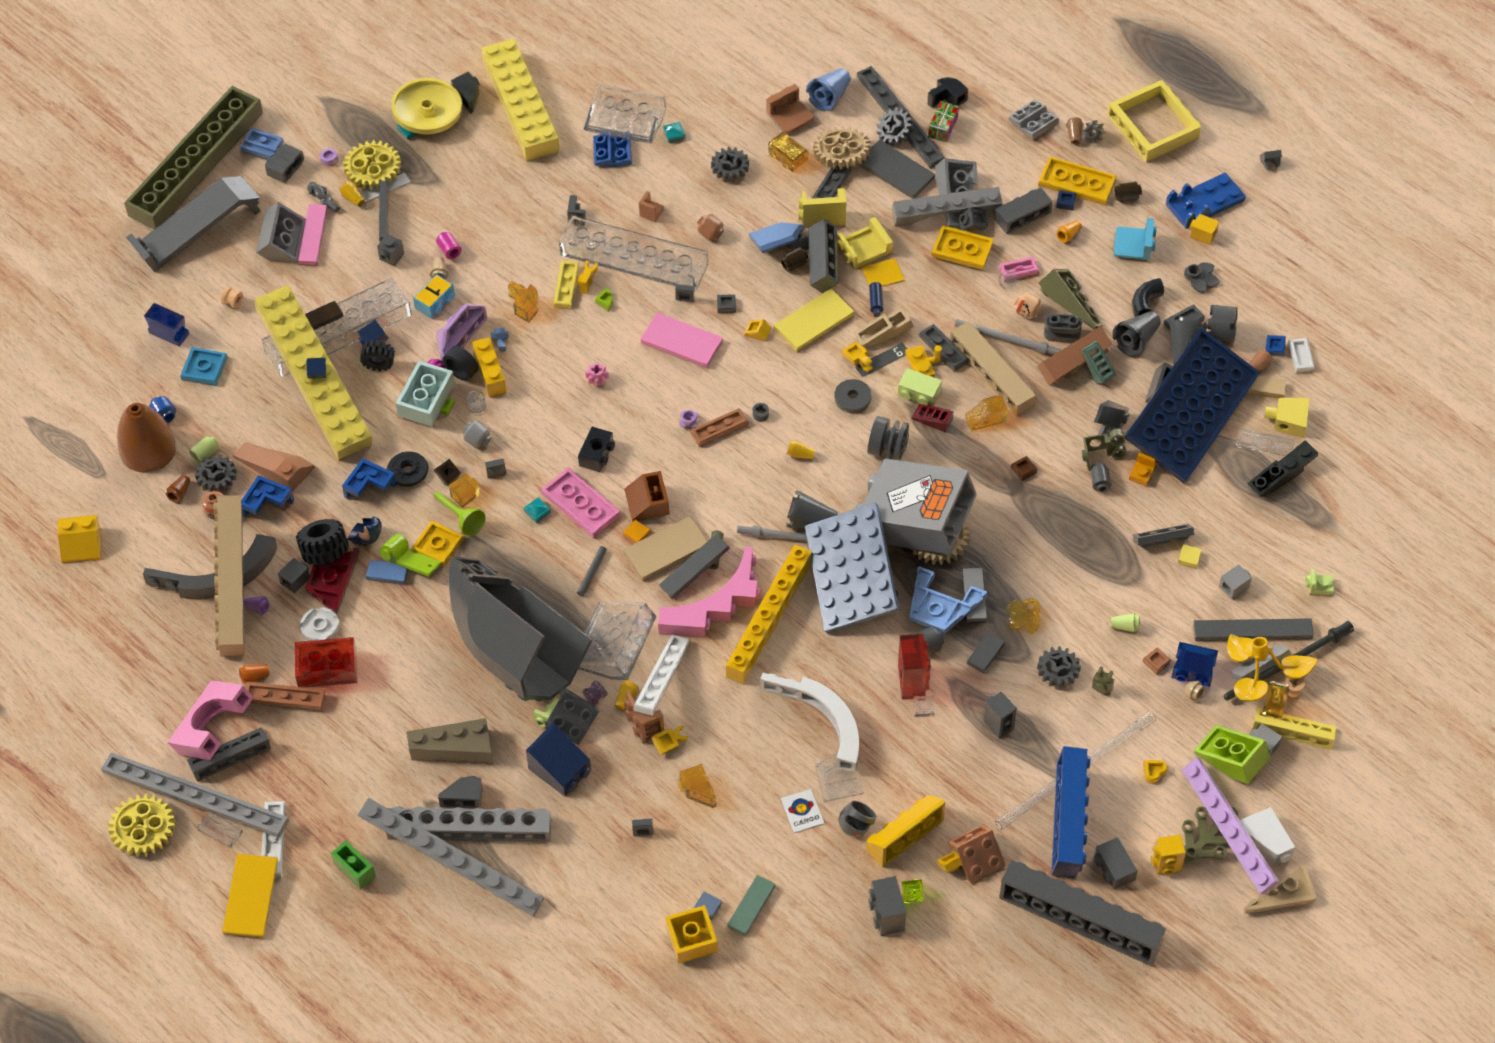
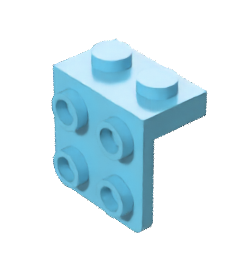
M1147 218L1145 229L1117 227L1114 256L1150 260L1151 251H1155L1156 240H1152L1153 237H1156L1157 226H1154V218Z

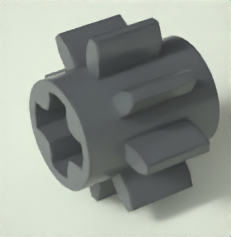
M1093 120L1092 123H1086L1087 127L1083 130L1086 135L1085 139L1090 138L1092 143L1096 142L1097 139L1103 140L1102 135L1106 133L1103 129L1104 124H1098L1097 120Z

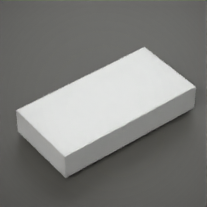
M1307 338L1288 340L1295 373L1314 372L1315 367Z

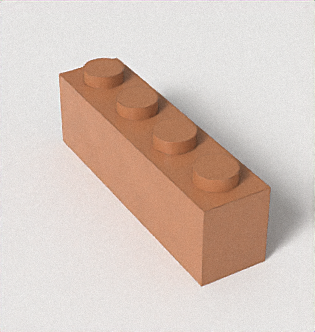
M1101 326L1037 366L1049 385L1053 382L1056 384L1066 379L1064 375L1068 373L1073 375L1080 370V365L1084 364L1087 366L1082 349L1093 342L1098 341L1105 354L1109 352L1108 348L1113 344ZM1096 350L1092 351L1089 354L1093 355L1094 353H1096Z

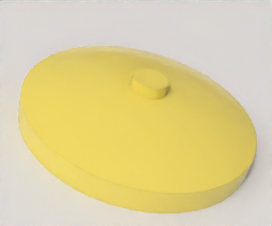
M420 78L405 83L395 92L391 103L392 114L396 122L404 129L417 134H436L445 131L458 121L462 112V100L458 91L449 83L434 78Z

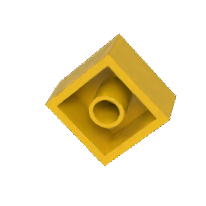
M705 905L665 917L666 929L678 964L718 952V941Z

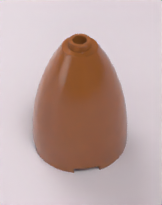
M133 403L124 410L117 429V445L123 463L129 469L142 473L158 467H165L172 460L176 452L175 438L165 419L156 410L142 403Z

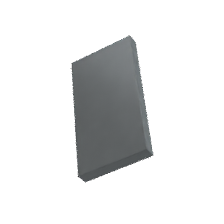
M878 140L871 147L870 155L866 156L867 160H862V164H858L912 199L935 179V173L882 140Z

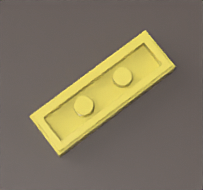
M561 261L553 302L554 308L572 309L580 267L579 262Z

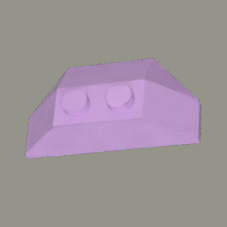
M464 304L453 316L449 317L446 325L439 329L436 338L442 363L443 356L453 346L463 348L487 319L485 306Z

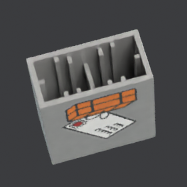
M884 459L878 473L874 472L870 475L868 494L864 503L859 502L855 509L875 502L878 504L886 545L950 555L977 493L968 470Z

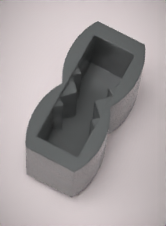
M283 144L277 148L275 155L266 161L265 169L267 175L284 183L287 182L294 171L302 165L304 161L303 151L288 144Z

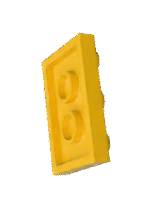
M942 225L931 252V257L984 270L994 244V239Z

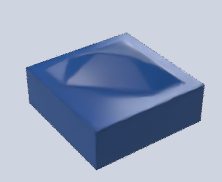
M1267 335L1266 351L1270 355H1285L1286 336Z

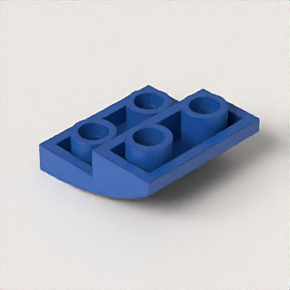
M610 132L593 136L595 166L615 167L632 164L631 136L629 132L616 136H611Z

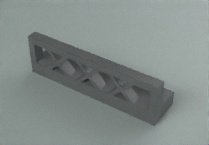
M259 728L220 745L210 760L192 757L187 759V762L196 781H199L270 750L271 746L266 733L263 732L262 728Z

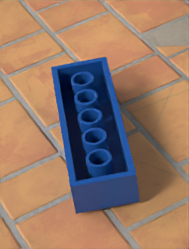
M1063 746L1057 760L1051 876L1076 878L1078 872L1082 871L1083 864L1086 863V852H1083V847L1087 843V833L1084 832V827L1088 823V813H1085V806L1087 807L1089 803V794H1086V787H1089L1090 775L1086 774L1087 768H1090L1091 757L1087 756L1088 749Z

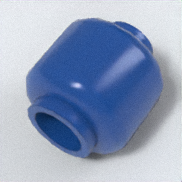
M159 396L151 400L149 406L156 410L167 423L175 418L176 407L168 397Z

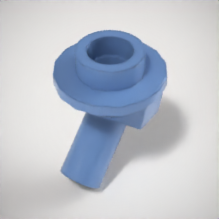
M495 328L494 332H491L492 340H497L499 350L505 352L507 347L504 339H508L509 331H505V328Z

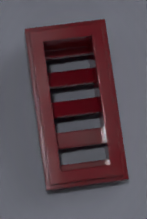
M919 404L912 415V419L946 433L953 420L954 412L944 408ZM921 410L925 411L922 416L919 415Z

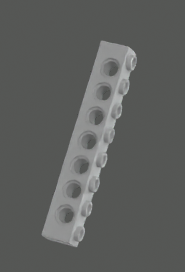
M400 806L388 808L442 840L550 842L551 813L550 810L542 808L536 810H526L523 808L506 810L504 808L464 809L462 807L454 809L442 807L426 809L423 807L403 808ZM426 821H432L430 824H424ZM447 821H452L451 824H444ZM468 821H472V822H473L472 824H469V825H466V824H465V823L468 822ZM487 822H493L491 825L485 824ZM507 822H513L512 825H506ZM528 822H533V823H534L533 825H530V826L526 825ZM386 833L387 839H396L395 837Z

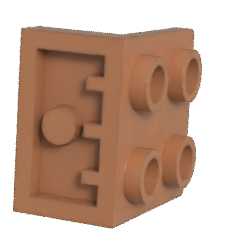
M630 691L627 692L626 700L624 701L627 709L625 714L628 721H632L634 724L632 728L636 738L640 737L642 744L652 741V736L664 731V719L661 710L655 711L653 716L647 714L641 716L640 712L634 711L635 701Z
M983 824L947 842L949 848L959 855L966 877L970 883L1005 867V862L993 830Z

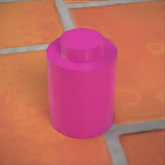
M442 232L438 235L436 243L447 259H455L461 254L462 248L451 232Z

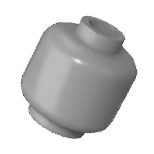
M470 421L462 432L464 440L474 448H480L482 445L486 447L491 440L490 429L480 421Z

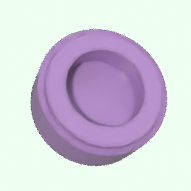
M330 148L323 150L320 153L321 163L325 166L336 164L338 161L337 152Z

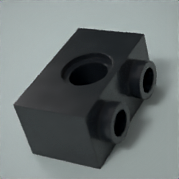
M591 426L578 454L580 467L601 472L602 467L607 465L609 452L613 451L615 447L613 432Z

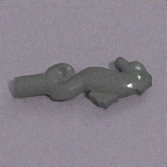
M316 182L309 183L307 186L309 194H313L314 191L316 197L321 200V205H327L335 213L340 210V207L333 202L334 199L326 195V187L320 186Z

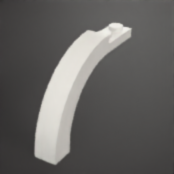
M762 673L760 678L761 690L806 702L820 710L830 720L837 732L840 744L836 757V768L855 773L859 758V734L855 719L843 700L832 690L812 679L803 677L801 683L793 679L778 677L775 674Z

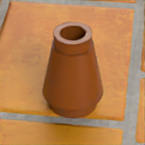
M181 475L167 488V498L172 502L182 500L191 482L190 478L186 475Z

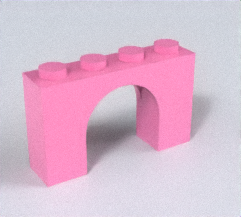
M211 680L167 743L178 755L210 760L221 744L210 732L203 731L207 722L215 715L224 711L243 713L254 697L243 685Z

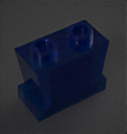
M153 303L144 314L149 326L148 332L156 337L180 347L189 335V330L185 328V316Z
M1179 642L1176 655L1177 661L1171 678L1180 682L1199 681L1202 683V686L1210 687L1218 650Z

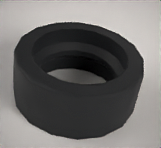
M453 346L443 356L445 367L453 371V375L460 380L469 381L479 370V365L475 358L459 346Z

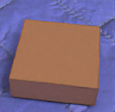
M1157 647L1143 658V663L1157 675L1171 663V659Z

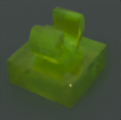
M922 879L901 882L903 903L924 901Z

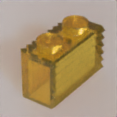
M783 131L768 143L769 155L773 159L779 160L784 168H789L792 172L808 161V150Z

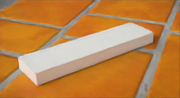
M285 801L265 802L264 809L285 816L286 803ZM284 831L280 838L263 832L261 856L278 858L275 878H282Z

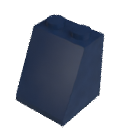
M554 723L526 749L528 769L564 797L569 792L574 791L578 782L582 778H586L591 772L590 759Z

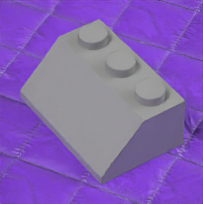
M280 202L265 210L256 253L272 262H298L306 218Z

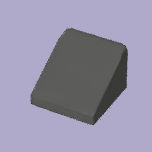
M799 233L796 242L786 246L791 251L797 247L808 250L809 240L806 235Z

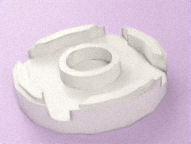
M319 607V609H311L303 615L300 621V629L307 641L323 644L331 641L337 635L340 623L336 613L331 609Z

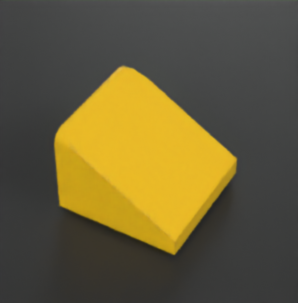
M765 319L750 320L744 335L766 341L771 326Z

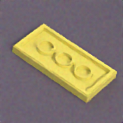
M829 289L774 324V329L797 352L852 317L854 311L832 289Z

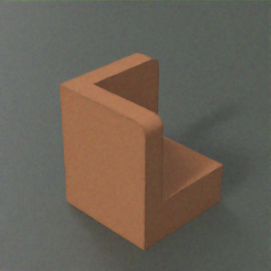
M646 191L639 202V215L656 222L663 212L664 206L651 201V194L649 191Z

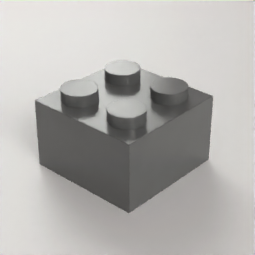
M896 876L873 880L871 889H868L870 897L868 898L870 911H874L873 923L875 929H879L881 936L905 931L906 910Z

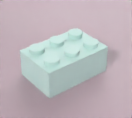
M418 361L396 401L398 416L432 427L440 413V409L455 385L453 371Z

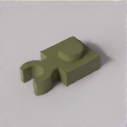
M1100 666L1093 678L1092 688L1099 693L1110 695L1115 681L1112 678L1113 671L1110 670L1109 673L1103 671V667Z

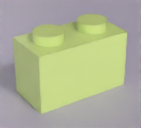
M907 368L898 385V396L919 404L934 406L941 392L942 380Z

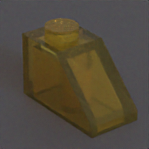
M1001 394L983 399L965 414V418L970 430L974 431L1007 422L1008 408Z
M1270 680L1262 714L1282 719L1290 685Z
M702 764L679 772L680 780H677L679 790L681 792L684 791L688 799L711 808L717 807L716 796Z

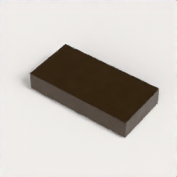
M332 301L305 314L313 330L344 317L336 301Z

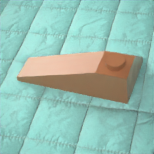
M244 443L233 454V458L267 479L291 488L292 492L315 468V465L300 456L249 443Z

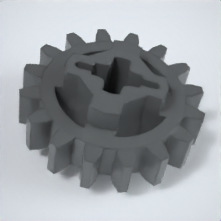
M895 107L894 111L890 108L888 114L883 112L884 117L878 118L880 123L876 124V127L879 128L876 133L883 142L890 143L892 146H895L896 142L901 145V140L907 141L906 136L912 135L909 131L914 129L911 125L914 120L903 108L899 110Z
M730 147L727 150L721 148V152L716 151L715 156H712L711 169L713 174H717V178L723 177V181L729 178L730 182L733 181V178L739 180V176L745 177V172L749 171L748 155L743 154V150L738 152L737 147L734 150H731Z
M214 454L211 456V459L205 457V462L199 461V467H195V479L198 486H202L203 491L209 489V492L213 490L220 492L221 488L226 491V486H232V480H236L235 474H237L234 462L229 461V457L223 459L221 454L218 458H215Z
M1061 646L1058 647V650H1055L1053 647L1050 648V652L1045 650L1043 656L1039 657L1037 664L1038 675L1043 676L1042 681L1046 682L1048 680L1049 686L1055 683L1057 688L1060 687V684H1063L1065 687H1067L1068 682L1073 684L1075 678L1078 679L1081 665H1079L1080 659L1075 658V652L1069 654V648L1062 651Z

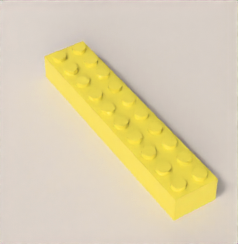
M289 285L254 299L257 313L336 458L340 460L371 446L372 436ZM307 358H326V378H307Z

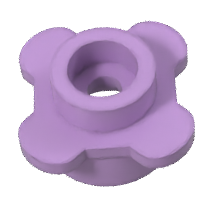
M685 410L680 413L681 421L679 425L682 428L686 426L696 428L698 426L697 418L699 415L697 412Z

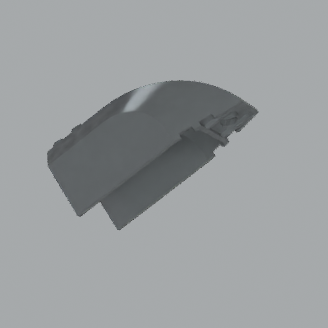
M452 556L449 569V593L452 612L459 633L473 656L486 669L504 682L506 688L515 691L518 694L517 696L524 701L536 700L540 702L541 700H551L560 693L563 687H568L572 683L593 639L523 586L521 588L516 587L512 584V579L497 575V570L481 560Z

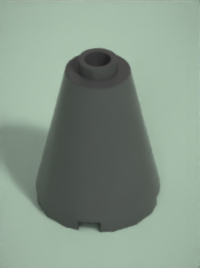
M1149 311L1122 321L1112 331L1113 340L1117 341L1119 344L1117 346L1118 349L1129 356L1140 354L1159 328L1161 320L1155 312Z
M1175 317L1171 318L1170 330L1173 364L1178 360L1196 332L1201 327L1207 330L1206 322L1203 325L1196 318L1179 317V320H1174Z
M796 490L795 494L798 496L792 499L787 518H790V523L786 522V527L805 529L806 525L838 515V511Z

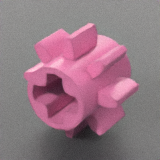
M598 363L592 366L589 365V371L585 372L588 384L592 383L596 387L602 384L605 385V379L609 378L606 366Z

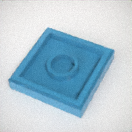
M191 347L180 375L181 380L217 386L228 358L227 353Z

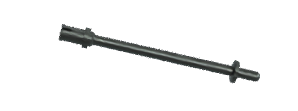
M1346 621L1336 628L1333 627L1328 630V635L1293 655L1307 656L1330 642L1338 643L1342 637L1354 632V626L1350 621ZM1276 664L1260 673L1258 681H1264L1283 669H1279ZM1234 689L1224 694L1226 701L1236 697Z

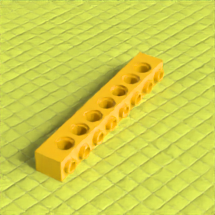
M794 544L726 663L727 678L741 684L745 683L812 564L810 557L812 551Z

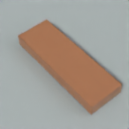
M738 408L691 429L690 434L697 445L701 447L749 425V421L742 410Z

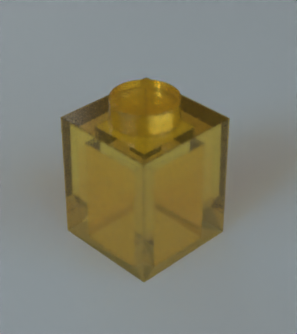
M465 473L449 485L450 496L463 508L480 495V484L474 477L471 478Z

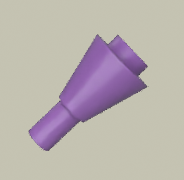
M266 596L243 598L244 606L259 615H264L269 610L270 604Z

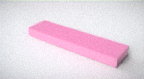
M309 204L298 260L299 265H317L327 205Z

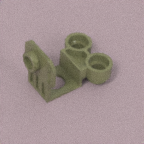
M1114 429L1109 437H1106V434L1083 437L1085 450H1082L1083 461L1087 463L1088 471H1090L1089 451L1106 449L1107 456H1112L1115 460H1122L1127 456L1126 447L1123 445L1125 443L1123 431ZM1094 439H1098L1101 441V444L1098 446H1091L1090 442Z

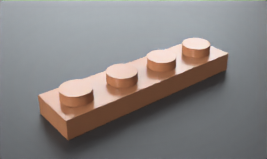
M247 682L245 687L254 697L250 703L322 710L326 694L325 689Z

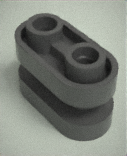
M1050 314L1045 319L1044 337L1052 342L1074 343L1080 339L1082 320L1076 315Z

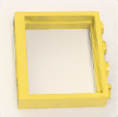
M1163 80L1109 104V118L1145 162L1192 142L1200 136L1201 125L1199 121L1194 119L1189 109L1184 107L1179 97L1174 95L1171 88ZM1160 95L1186 126V129L1150 144L1124 111Z

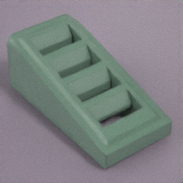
M1098 341L1082 349V353L1096 383H1104L1116 375ZM1096 350V353H1094L1093 355L1089 354L1092 351Z

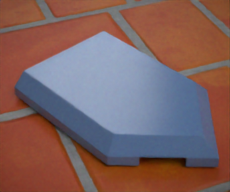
M780 222L751 232L749 237L758 249L765 253L796 242L799 233L805 229V225Z

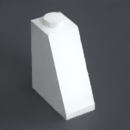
M1271 807L1240 820L1265 858L1274 864L1278 862L1284 863L1292 858L1295 846Z

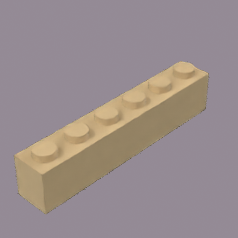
M968 321L951 331L950 341L969 359L968 363L1016 417L1034 407L1036 397L1034 390L1029 388L1024 383L1023 378L1013 371L1012 366L1002 359L1001 354L993 349L989 340L980 334L976 326H973Z

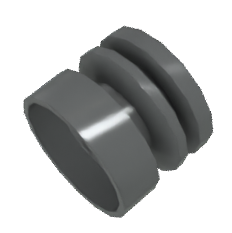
M877 416L871 429L867 453L880 457L885 449L887 450V459H891L894 453V460L900 461L909 440V423L904 422L900 428V421L897 420L893 427L890 428V418Z

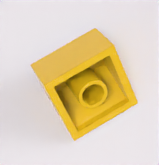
M97 515L58 519V541L62 563L101 559V527Z

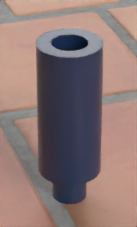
M873 282L869 285L870 311L874 317H879L883 311L882 284Z

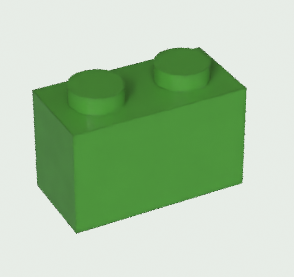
M347 840L331 852L333 864L360 890L376 877L373 865Z

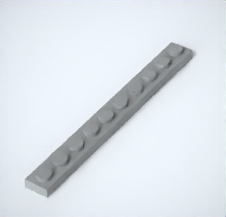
M110 753L101 768L105 774L279 838L289 822L288 817L114 753Z
M370 798L366 800L358 813V817L533 917L544 900L542 896Z

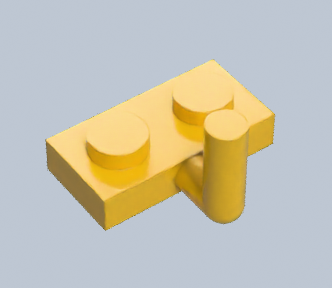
M923 345L905 350L906 358L912 370L935 378L932 364L941 361L942 347L940 345L935 346L934 356L929 358Z

